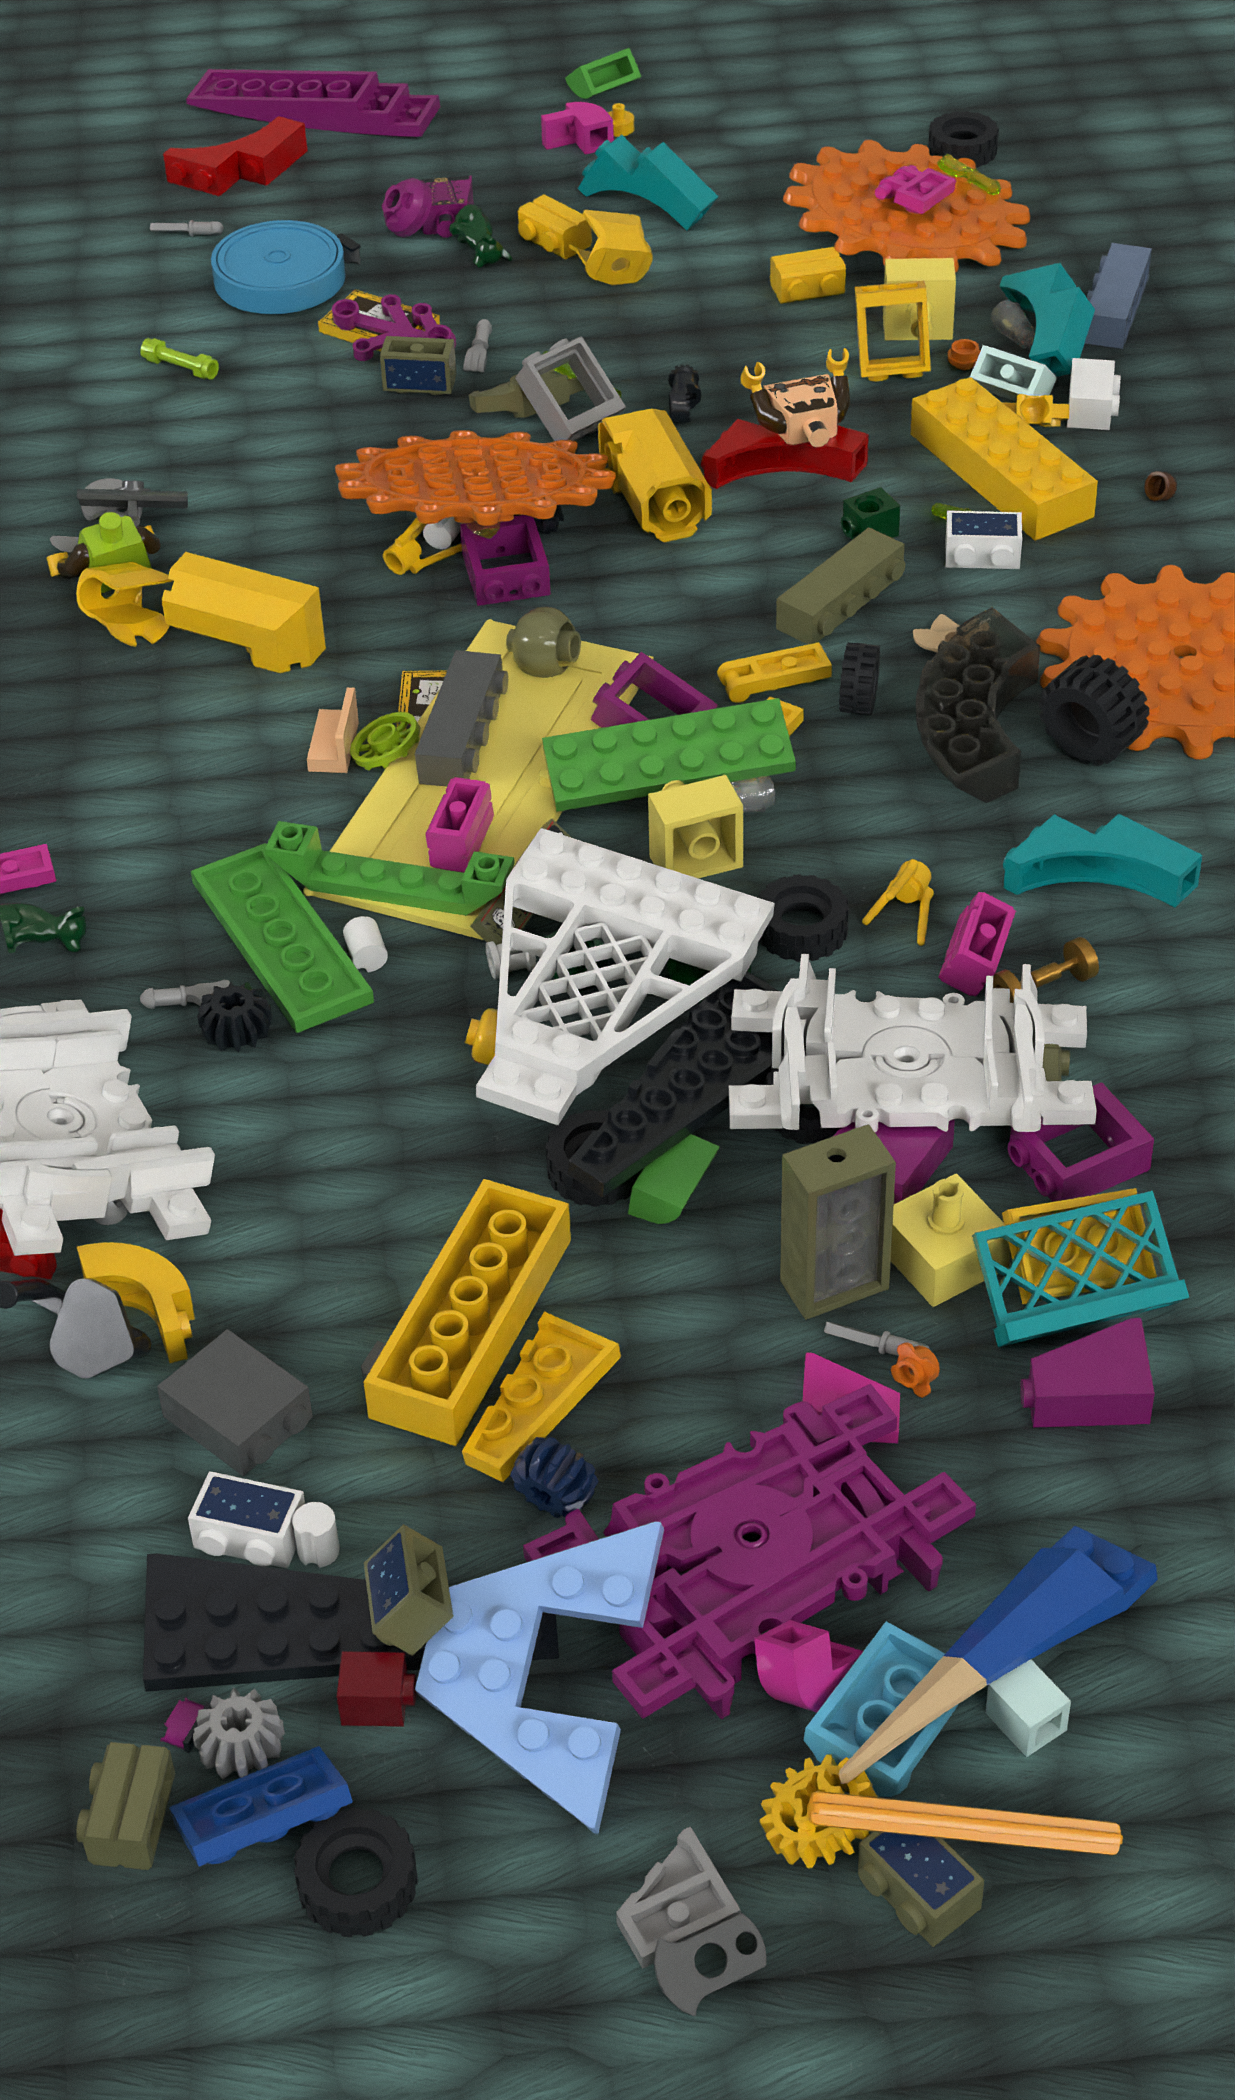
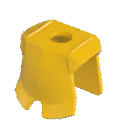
M584 210L583 216L598 239L591 252L570 244L569 248L578 254L585 265L584 269L589 277L610 285L635 283L643 278L651 266L653 254L644 238L640 217L632 214Z
M134 562L86 568L82 571L78 580L77 604L81 612L107 627L110 634L120 642L136 647L135 637L142 636L151 644H155L166 634L170 626L165 624L164 615L142 607V586L168 583L173 580L167 579L168 574ZM103 583L115 590L113 595L108 598H103L101 594Z

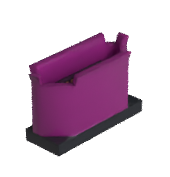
M186 1697L184 1702L179 1700L164 1724L168 1728L165 1737H161L160 1741L184 1749L185 1752L190 1754L195 1745L193 1733L195 1732L194 1728L198 1727V1710L211 1709L210 1703L207 1702L204 1706L188 1700Z

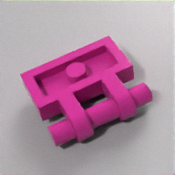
M914 165L902 166L894 172L893 176H888L879 183L875 189V196L880 200L895 196L894 203L904 206L909 212L923 214L954 192L956 179L930 168L920 172Z

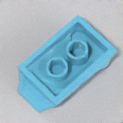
M886 1621L805 1728L804 1742L812 1750L815 1758L822 1763L824 1757L831 1754L837 1765L846 1757L850 1759L945 1653ZM958 1705L926 1725L865 1770L878 1796L891 1797L900 1794L907 1788L913 1769Z

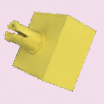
M954 258L885 259L884 284L913 281L925 282L929 340H953L956 289ZM917 303L883 306L885 341L919 340Z
M726 775L686 785L683 781L673 780L668 782L662 791L648 794L649 855L655 865L698 879L743 867V804Z
M956 1173L894 1204L891 1262L928 1303L935 1307L984 1282L972 1235L976 1232L1005 1226L1004 1222ZM1004 1238L987 1241L992 1260L1008 1269L1010 1261L1008 1241Z

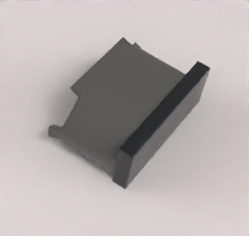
M342 233L336 235L343 246L344 262L350 264V262H358V265L361 264V245Z

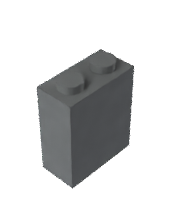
M228 1329L157 1386L163 1417L242 1476H245L256 1465L266 1462L277 1447L291 1435L301 1432L313 1417L308 1386Z

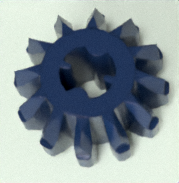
M535 1437L514 1462L515 1466L510 1473L515 1482L513 1486L518 1492L526 1496V1502H532L538 1506L539 1511H548L556 1518L561 1516L566 1518L567 1514L576 1509L581 1511L591 1500L595 1493L594 1489L599 1482L594 1474L596 1469L592 1464L584 1460L583 1453L575 1452L571 1449L570 1444H560L552 1437H549L547 1440Z

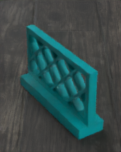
M1153 1191L976 1232L972 1235L997 1328L993 1330L998 1348L1175 1305L1190 1298L1185 1280L1178 1279ZM1143 1204L1148 1225L1142 1236H1139L1119 1222L1127 1208ZM1117 1210L1113 1219L1104 1214ZM1093 1217L1108 1227L1097 1247L1074 1234L1083 1218ZM1073 1221L1069 1229H1066L1063 1226L1059 1225L1062 1223ZM1047 1227L1064 1237L1053 1258L1030 1245L1038 1229ZM1114 1231L1137 1244L1126 1265L1103 1251ZM1028 1232L1024 1240L1015 1236L1016 1234ZM1150 1235H1152L1154 1244L1147 1241ZM1004 1238L1019 1248L1008 1269L992 1260L987 1241ZM1069 1242L1092 1254L1082 1275L1059 1262ZM1142 1249L1158 1257L1163 1276L1148 1279L1132 1269ZM1025 1252L1048 1265L1037 1286L1014 1273ZM1098 1259L1121 1272L1111 1289L1104 1290L1087 1280ZM1054 1270L1077 1283L1068 1299L1059 1301L1043 1291ZM996 1272L1003 1276L1000 1284ZM1127 1276L1136 1281L1135 1283L1123 1285ZM1010 1280L1032 1295L1024 1310L1007 1314L1002 1293ZM1083 1287L1092 1292L1090 1294L1078 1296ZM1038 1298L1048 1303L1034 1307Z

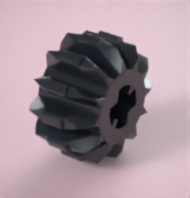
M230 981L228 987L214 986L212 994L202 996V1003L200 1004L201 1007L198 1008L199 1014H197L199 1027L202 1029L203 1036L208 1044H217L221 1052L229 1047H235L239 1053L241 1046L249 1045L256 1048L258 1039L268 1037L272 1012L262 989H252L249 982L241 986H235Z

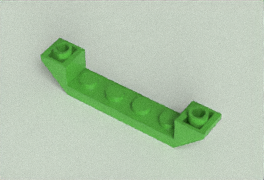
M278 821L264 849L265 855L310 891L465 916L502 893L506 879L515 864L514 857L474 851L465 873L323 851L317 827Z

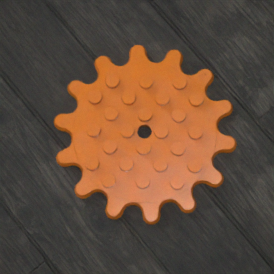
M865 140L858 149V153L855 154L845 153L833 147H823L816 157V161L821 166L806 163H796L789 174L790 179L805 186H790L783 196V201L786 204L810 210L805 212L799 220V227L807 232L834 233L839 237L834 246L837 252L844 255H855L861 251H873L883 257L884 265L885 259L954 258L955 273H957L959 259L967 258L986 266H998L1001 263V253L996 246L1001 245L1020 249L1024 248L1027 243L1025 231L1012 225L1028 224L1030 222V211L1025 205L1005 201L1012 197L1010 182L1003 179L986 180L976 176L977 170L973 160L960 158L956 161L948 162L944 157L930 156L929 148L922 144H914L906 152H892L886 150L874 140ZM914 165L920 172L930 168L956 179L954 192L923 214L909 212L904 206L894 203L895 196L883 200L875 196V189L884 178L893 176L894 172L902 166Z
M468 430L451 432L449 438L440 440H428L419 436H403L397 439L398 448H360L356 450L359 463H341L335 466L336 475L341 481L338 483L341 496L345 499H366L370 512L373 514L409 511L416 513L418 521L425 524H433L442 519L454 517V521L459 523L476 521L480 525L487 526L495 525L498 521L513 520L514 515L517 514L528 515L537 519H549L554 516L557 505H593L598 495V490L611 488L616 474L613 471L605 470L608 456L604 454H575L578 448V443L575 441L558 440L549 443H536L530 441L531 435L526 432H510L497 438H483L477 436L475 432Z
M1166 565L1158 573L1155 583L1143 585L1128 580L1122 574L1111 573L1101 583L1100 591L1105 598L1087 600L1072 595L1063 598L1058 606V615L1072 624L1071 627L1063 629L1047 628L1039 634L1036 640V648L1042 653L1058 656L1064 661L1060 664L1049 666L1044 670L1040 677L1042 688H1045L1075 660L1077 661L1080 657L1086 655L1089 658L1092 655H1100L1104 661L1110 658L1115 661L1118 667H1125L1132 679L1136 678L1140 684L1138 686L1140 691L1146 695L1147 700L1144 704L1149 707L1150 715L1146 717L1149 721L1147 728L1143 730V734L1127 747L1128 749L1142 751L1147 749L1156 739L1168 737L1179 741L1184 753L1188 757L1201 760L1213 754V743L1217 739L1223 737L1235 738V573H1223L1213 583L1199 584L1187 580L1178 566Z

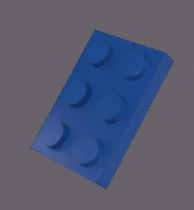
M317 1746L173 1805L169 1809L175 1827L197 1865L201 1866L206 1863L218 1864L234 1857L238 1850L254 1843H267L278 1840L286 1835L290 1828L309 1820L322 1821L334 1816L339 1811V1808L353 1803L347 1782L321 1747Z

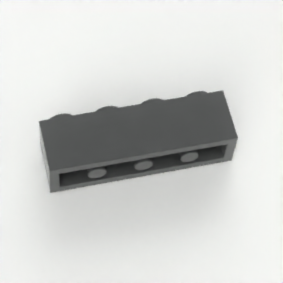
M455 650L415 751L419 784L447 787L452 778L469 779L471 773L477 772L480 748L488 743L489 724L491 720L497 719L500 695H505L508 688V672L503 671L501 654Z

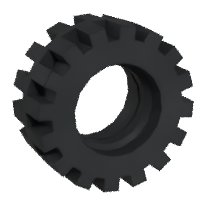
M850 642L846 645L840 680V712L863 715L873 714L879 677V645Z

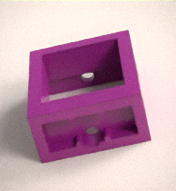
M518 515L514 516L513 520L498 521L497 524L489 526L480 525L477 522L460 524L462 555L477 606L551 595L549 564L534 517ZM524 553H531L533 562L489 569H483L480 561ZM511 590H517L514 594L509 593Z
M640 652L631 663L625 660L620 665L612 678L614 682L611 685L605 682L598 690L592 701L597 706L590 720L601 728L649 720L619 699L632 683L677 715L717 709L718 704L649 656Z
M1102 1082L1092 1086L1097 1112L1095 1124L1088 1125L1110 1148L1066 1168L1044 1142L1085 1124L1043 1125L1041 1118V1128L1035 1132H1018L1011 1125L1010 1142L1008 1143V1153L1011 1160L1017 1167H1022L1033 1179L1039 1193L1045 1197L1048 1196L1052 1202L1092 1196L1150 1170L1154 1138Z

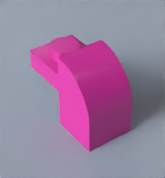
M587 102L565 103L566 110L541 116L542 144L547 150L576 143L586 155L596 152L606 140L614 141L613 119L605 109L596 104Z
M792 1620L754 1638L758 1676L767 1694L776 1700L816 1713L863 1652L831 1642L829 1631Z

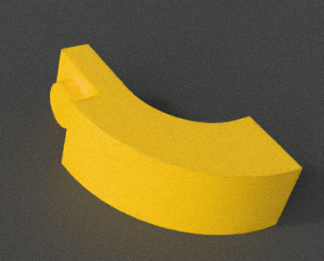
M107 1242L78 1246L77 1251L83 1277L97 1280L116 1290L124 1306L139 1309L155 1321L169 1364L188 1359L185 1339L192 1338L189 1321L194 1320L195 1316L190 1289L185 1278L175 1265L158 1253L137 1245Z

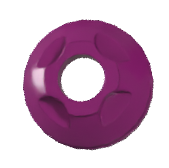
M409 178L396 185H392L386 191L382 210L385 225L392 233L404 238L413 235L421 228L432 206L430 186L422 180Z

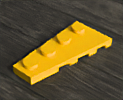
M544 1311L537 1323L539 1328L533 1340L526 1341L519 1353L521 1361L513 1374H507L500 1385L501 1395L496 1404L488 1406L463 1448L462 1454L465 1465L504 1482L510 1476L515 1466V1460L535 1437L545 1438L621 1358L618 1343Z

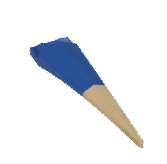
M1077 1526L1070 1529L1051 1548H1041L840 1769L841 1784L853 1780L926 1725L1003 1675L1078 1633L1126 1611L1158 1580L1156 1565Z

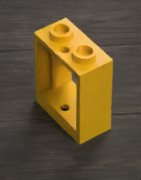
M913 281L855 287L861 378L868 377L869 381H883L889 378L888 375L902 374L904 378H917L923 376V372L931 371L925 282ZM917 303L919 356L869 360L865 308Z

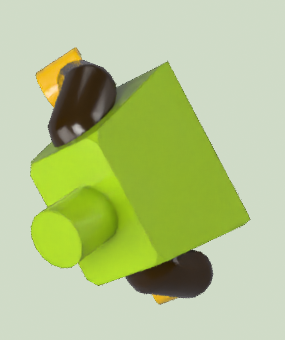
M106 512L100 517L99 524L83 528L79 532L78 545L74 547L69 556L68 552L50 555L46 559L51 577L61 574L68 577H78L79 579L82 571L86 568L134 562L152 569L147 553H157L161 543L151 525L135 527L131 517H120L117 513ZM104 583L101 586V593L114 590Z

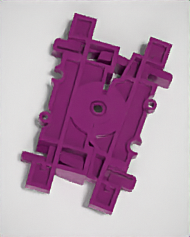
M871 1384L824 1405L821 1415H818L808 1402H797L783 1411V1425L766 1433L750 1432V1446L753 1450L746 1453L738 1452L732 1447L730 1442H727L723 1453L678 1473L674 1484L669 1485V1480L665 1475L653 1473L645 1479V1495L634 1493L613 1503L611 1521L603 1532L605 1537L655 1521L661 1522L664 1528L643 1628L619 1624L620 1636L637 1656L612 1670L614 1685L642 1719L693 1688L697 1690L720 1719L730 1715L735 1684L742 1680V1658L750 1653L756 1654L755 1637L789 1620L799 1623L805 1621L834 1603L836 1591L841 1588L844 1597L852 1601L861 1600L866 1596L868 1582L880 1595L888 1591V1581L904 1572L897 1564V1560L907 1568L927 1591L937 1587L943 1557L931 1543L974 1518L976 1504L945 1471L904 1495L867 1456V1452L862 1447L863 1445L897 1430V1416ZM576 1509L567 1514L565 1526L523 1545L524 1558L527 1562L599 1540L581 1511ZM757 1534L761 1538L756 1542H748L742 1536ZM691 1569L690 1571L686 1572L685 1574H683V1575H681V1576H680V1574L676 1571V1570H678V1571H680V1572H683V1571H686V1570Z

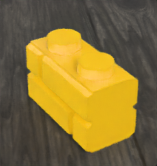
M545 194L534 199L533 203L528 202L519 207L518 230L523 239L533 241V243L541 246L546 251L552 252L565 260L576 254V252L569 248V244L582 250L591 246V226L580 212Z
M835 247L772 256L770 258L771 287L774 293H776L780 304L794 302L795 300L802 301L845 294L846 266L839 252L835 250Z

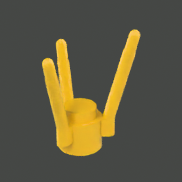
M416 517L405 532L395 539V543L384 551L383 559L387 567L395 574L402 575L408 570L413 574H417L424 567L461 552L462 545L458 544L420 559L419 556L422 550L415 539L424 530L426 524L419 522Z
M915 859L904 862L894 880L889 883L886 891L862 919V923L869 925L889 900H893L895 896L904 903H912L919 900L921 902L917 944L923 946L927 933L930 901L934 895V891L928 887L932 878L929 868Z

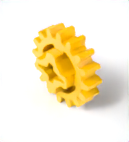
M831 1754L826 1755L821 1765L815 1766L811 1758H807L804 1762V1770L797 1773L789 1767L785 1770L788 1780L784 1784L773 1782L770 1785L775 1798L762 1800L761 1806L767 1815L760 1819V1824L766 1832V1838L776 1854L782 1853L789 1864L793 1865L801 1857L806 1867L812 1868L817 1858L822 1856L828 1865L834 1864L835 1852L842 1849L846 1854L851 1855L854 1853L851 1842L855 1838L864 1840L869 1836L866 1830L816 1826L809 1822L807 1806L813 1792L822 1791L844 1794L843 1790L851 1795L878 1797L865 1771L850 1782L841 1784L839 1771L849 1758L846 1757L837 1765ZM789 1826H794L797 1832L790 1830Z

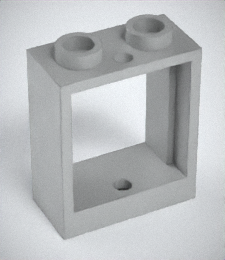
M582 336L570 342L567 338L555 343L549 349V352L543 355L539 351L529 355L522 361L523 368L515 377L554 441H577L597 431L598 424L602 422L603 418L620 415L626 408ZM565 363L569 364L595 406L569 420L540 376Z

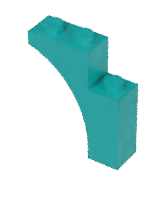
M620 135L613 142L606 140L595 152L598 158L590 162L583 170L582 175L584 179L577 188L586 197L607 190H619L641 196L670 214L686 231L706 215L718 198L664 142L653 150L647 147L640 153L623 135Z
M1061 263L1003 276L999 287L1015 309L1032 312L1036 317L1035 337L1029 358L1032 361L1046 365L1056 377L1071 374L1072 358H1080L1095 308L1082 290L1076 287V284Z
M1054 814L1043 825L1036 826L1029 837L1017 848L1013 847L1008 851L1003 861V869L1005 870L1003 888L1018 895L1037 887L1056 883H1105L1139 891L1175 908L1198 887L1202 854L1121 814L1115 816L1107 825H1101L1095 834Z

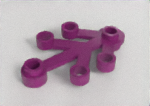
M394 294L386 295L381 299L383 315L391 317L393 322L359 313L358 303L351 299L338 300L332 306L333 321L341 330H352L357 326L382 333V335L372 338H360L354 341L353 355L359 361L370 360L374 356L375 350L382 349L386 336L454 339L456 347L455 335L449 327L436 323L432 316V308L427 303H417L412 307L413 322L423 326L425 331L412 327L402 309L400 297Z

